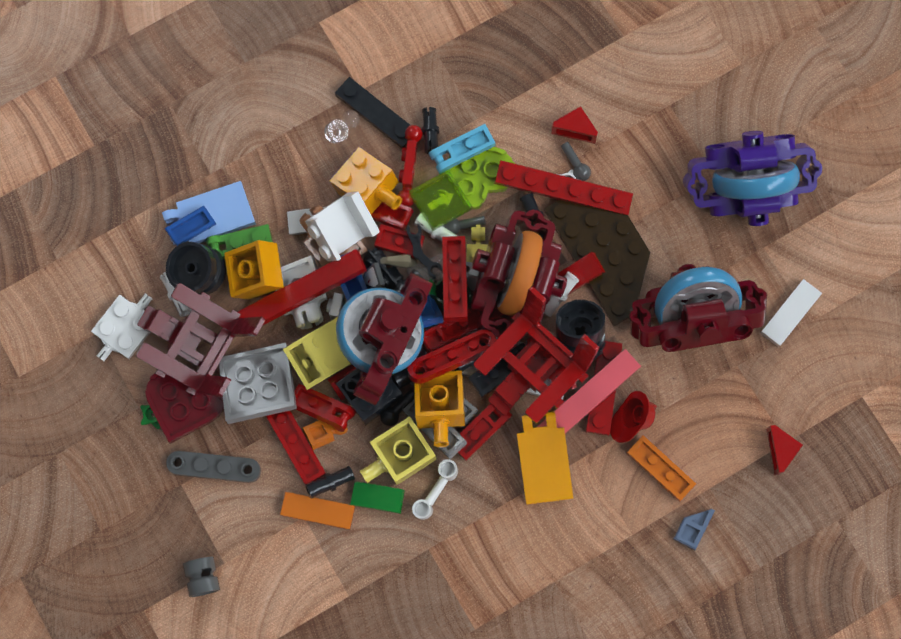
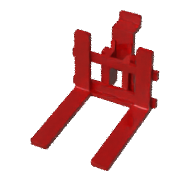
M531 286L528 289L522 313L517 312L511 318L514 322L498 339L493 337L487 343L489 348L474 362V367L486 376L501 359L505 360L508 363L507 367L512 372L495 389L494 394L488 401L500 413L506 415L529 388L534 392L538 391L541 395L525 411V414L533 422L538 423L553 406L558 409L564 403L561 398L578 380L583 383L589 375L586 374V371L589 369L600 347L584 334L574 354L539 323L547 299ZM527 333L533 339L514 356L510 350ZM542 347L551 355L544 365L534 357ZM562 365L565 369L547 386L544 382Z

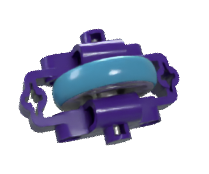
M747 131L742 133V140L706 146V157L694 158L689 161L687 166L688 173L683 178V185L689 191L690 199L697 207H710V215L727 216L737 214L740 217H748V225L763 226L769 223V213L780 212L782 207L795 206L799 204L798 194L814 191L817 187V178L821 175L823 168L822 164L816 159L814 149L805 143L795 144V135L793 134L764 137L763 131ZM801 155V157H799L796 161V164L787 161V159H792L796 156ZM702 169L715 170L712 176L714 192L708 195H703L708 189V183L701 175ZM697 179L699 182L696 183V187L694 189L692 185L695 184V180Z

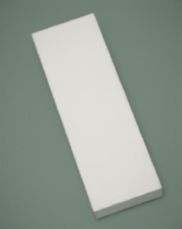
M803 279L761 331V334L777 347H780L822 293Z

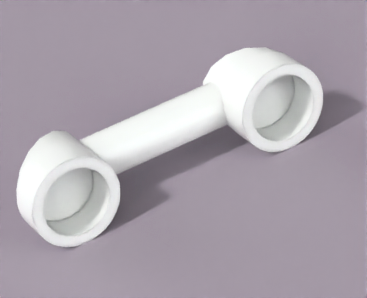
M446 459L439 464L438 472L441 476L425 500H417L412 506V512L416 518L425 520L431 517L433 513L432 505L447 482L454 480L458 474V467L454 461Z

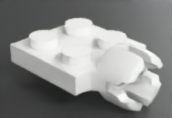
M310 255L281 267L284 287L318 269L313 256ZM326 293L284 315L292 314L296 326L301 329L312 328V323L314 322L316 326L321 324L323 316L320 304L327 300Z

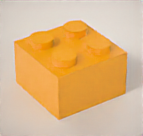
M257 240L224 253L231 298L253 299L284 288L277 243Z

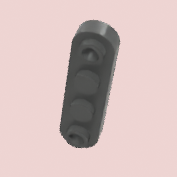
M175 451L168 456L166 461L168 470L178 476L253 483L261 475L259 463L251 458ZM181 459L182 464L176 467L174 465L175 460ZM247 466L252 467L250 474H245L244 472Z

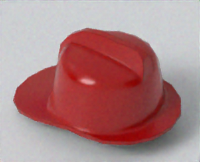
M642 391L630 393L612 418L610 434L613 440L618 443L630 441L640 430L649 428L655 420L657 406L650 402Z

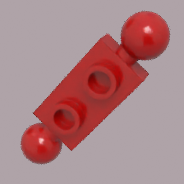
M410 125L405 130L407 148H402L401 161H404L405 165L404 170L400 169L399 183H402L403 189L398 193V196L402 198L401 204L408 207L412 206L415 202L412 196L417 142L423 136L422 129L417 125Z

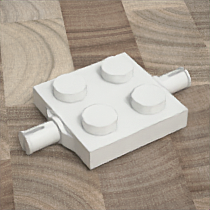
M145 293L137 304L129 302L121 295L116 298L91 330L105 344L98 355H96L98 358L105 361L113 350L130 360L150 334V332L137 325L145 311L144 309L153 300Z

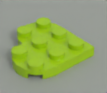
M492 147L450 168L445 173V176L448 175L469 210L479 209L486 201L488 193L504 192L508 189V187L494 184L500 160L514 163L505 150Z

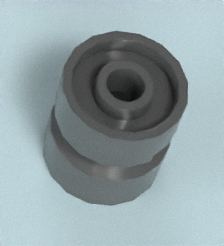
M213 556L183 563L185 577L190 580L187 583L189 597H198L220 591L218 577L213 574L216 571Z

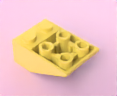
M338 317L283 349L307 390L351 364L341 352L337 342L336 322Z

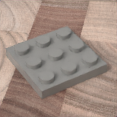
M287 343L223 356L219 363L220 376L231 379L223 394L225 420L228 424L297 409L291 363L283 351L288 346Z

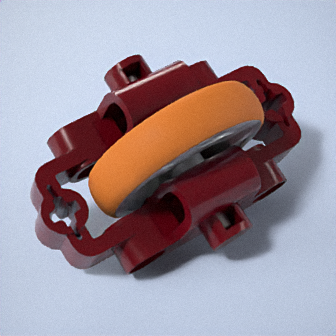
M529 210L527 213L515 211L508 218L506 226L496 223L492 230L487 250L477 249L471 269L480 271L470 308L480 311L477 322L478 329L491 331L496 339L500 336V332L497 330L499 327H502V332H504L512 324L507 319H498L496 322L489 320L496 300L497 309L502 314L514 316L517 312L522 313L528 289L533 286L547 299L539 322L541 324L546 304L550 301L551 295L561 298L565 291L567 278L557 275L562 245L552 242L555 225L552 221L544 219L540 211ZM529 219L533 220L534 226H531V221ZM517 225L522 232L512 247L516 234L515 226Z

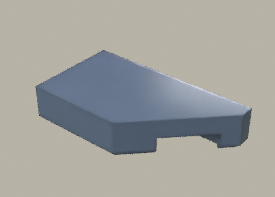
M710 509L684 517L673 540L695 551L715 510Z

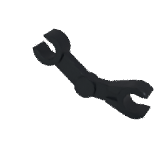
M417 224L418 233L411 234L408 225L406 231L413 245V257L427 268L428 275L432 279H436L431 270L436 267L443 273L441 264L432 262L421 250V226Z

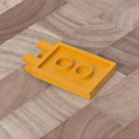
M555 411L547 412L545 415L547 426L533 428L532 420L527 415H522L524 432L517 433L526 505L574 499L564 427L557 428Z

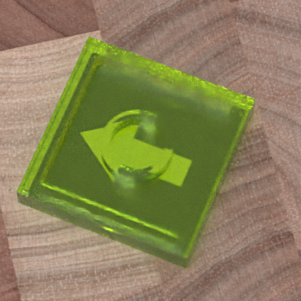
M449 170L409 191L411 198L433 231L472 210L471 203Z

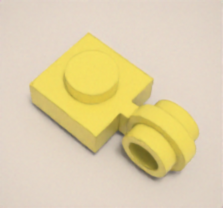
M481 225L471 227V241H476V244H467L466 262H473L477 249L487 250L488 244H480V241H485V227H481Z

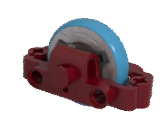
M685 264L679 267L677 272L671 273L670 280L663 287L651 289L646 293L644 299L633 302L630 313V334L635 339H639V343L643 347L661 345L662 349L666 352L742 340L749 337L754 328L764 325L767 293L762 288H758L757 284L751 280L737 282L732 275L724 270L709 266L696 268L692 264ZM742 301H745V310H740ZM651 317H656L660 325L651 327Z
M410 272L400 292L387 288H370L355 294L344 304L336 322V337L345 358L353 366L361 370L353 395L376 405L391 375L407 368L416 359L424 341V326L420 315L427 302V296L433 283Z

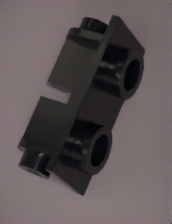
M376 247L372 251L370 249L367 250L363 258L365 268L368 269L372 264L378 262L385 287L395 290L397 283L404 281V276L396 267L393 266L387 269L386 266L388 265L381 264L380 259L387 257L381 249L379 250Z

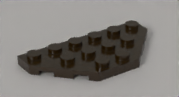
M562 200L544 209L546 215L554 223L555 230L573 260L576 262L590 252H594L600 261L605 273L590 281L588 285L613 327L630 318L632 304L638 300L651 252L629 216Z

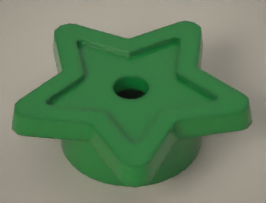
M141 405L140 408L143 412L141 425L152 424L156 429H160L156 417L152 416L153 411L150 405Z

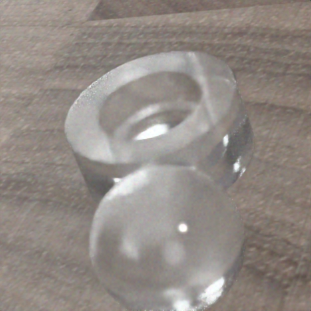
M348 110L343 114L342 120L329 122L324 129L327 140L334 144L346 140L349 134L348 128H354L359 124L360 117L358 113ZM333 129H334V130L336 131V133H337L336 136L333 134V131H332Z

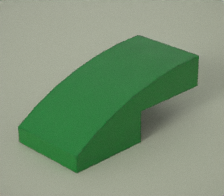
M354 482L350 505L401 514L405 490Z

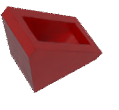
M580 106L554 121L551 134L595 144L598 131Z
M770 425L766 431L774 475H780L789 466L803 444L778 426Z

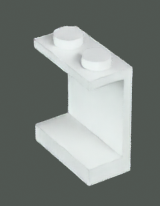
M359 192L346 193L305 221L308 226L309 235L316 240L320 247L319 252L321 256L327 261L340 260L339 254L362 238L373 237L380 232Z

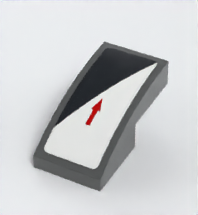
M379 263L372 264L363 275L367 289L386 288Z

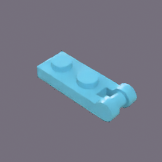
M483 124L431 150L429 156L437 164L436 169L438 173L442 174L450 168L496 146V143L486 124ZM448 153L450 158L444 160L443 155Z

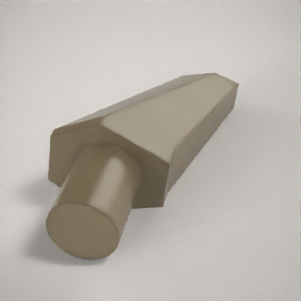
M407 254L380 259L381 264L399 268L413 269L417 264L415 260L411 259V255Z

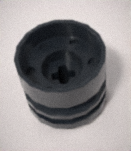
M588 300L567 302L559 308L556 314V338L574 354L581 337L586 334L600 347L593 359L595 360L602 354L605 348V313L600 306Z

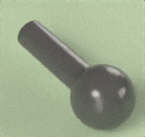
M568 141L562 144V150L574 167L573 175L578 180H588L591 176L590 167L581 163Z
M485 216L464 220L453 218L443 223V227L457 234L460 229L476 227V225H486Z

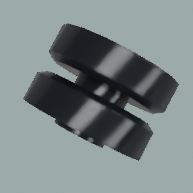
M184 242L176 246L169 254L166 262V275L169 283L174 288L178 283H181L200 295L202 292L210 295L222 285L226 275V263L222 254L215 248L195 242Z

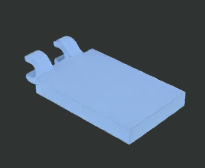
M241 181L176 202L178 209L162 212L164 221L169 225L205 206L216 222V225L189 240V242L195 243L205 242L206 238L210 236H220L256 225Z

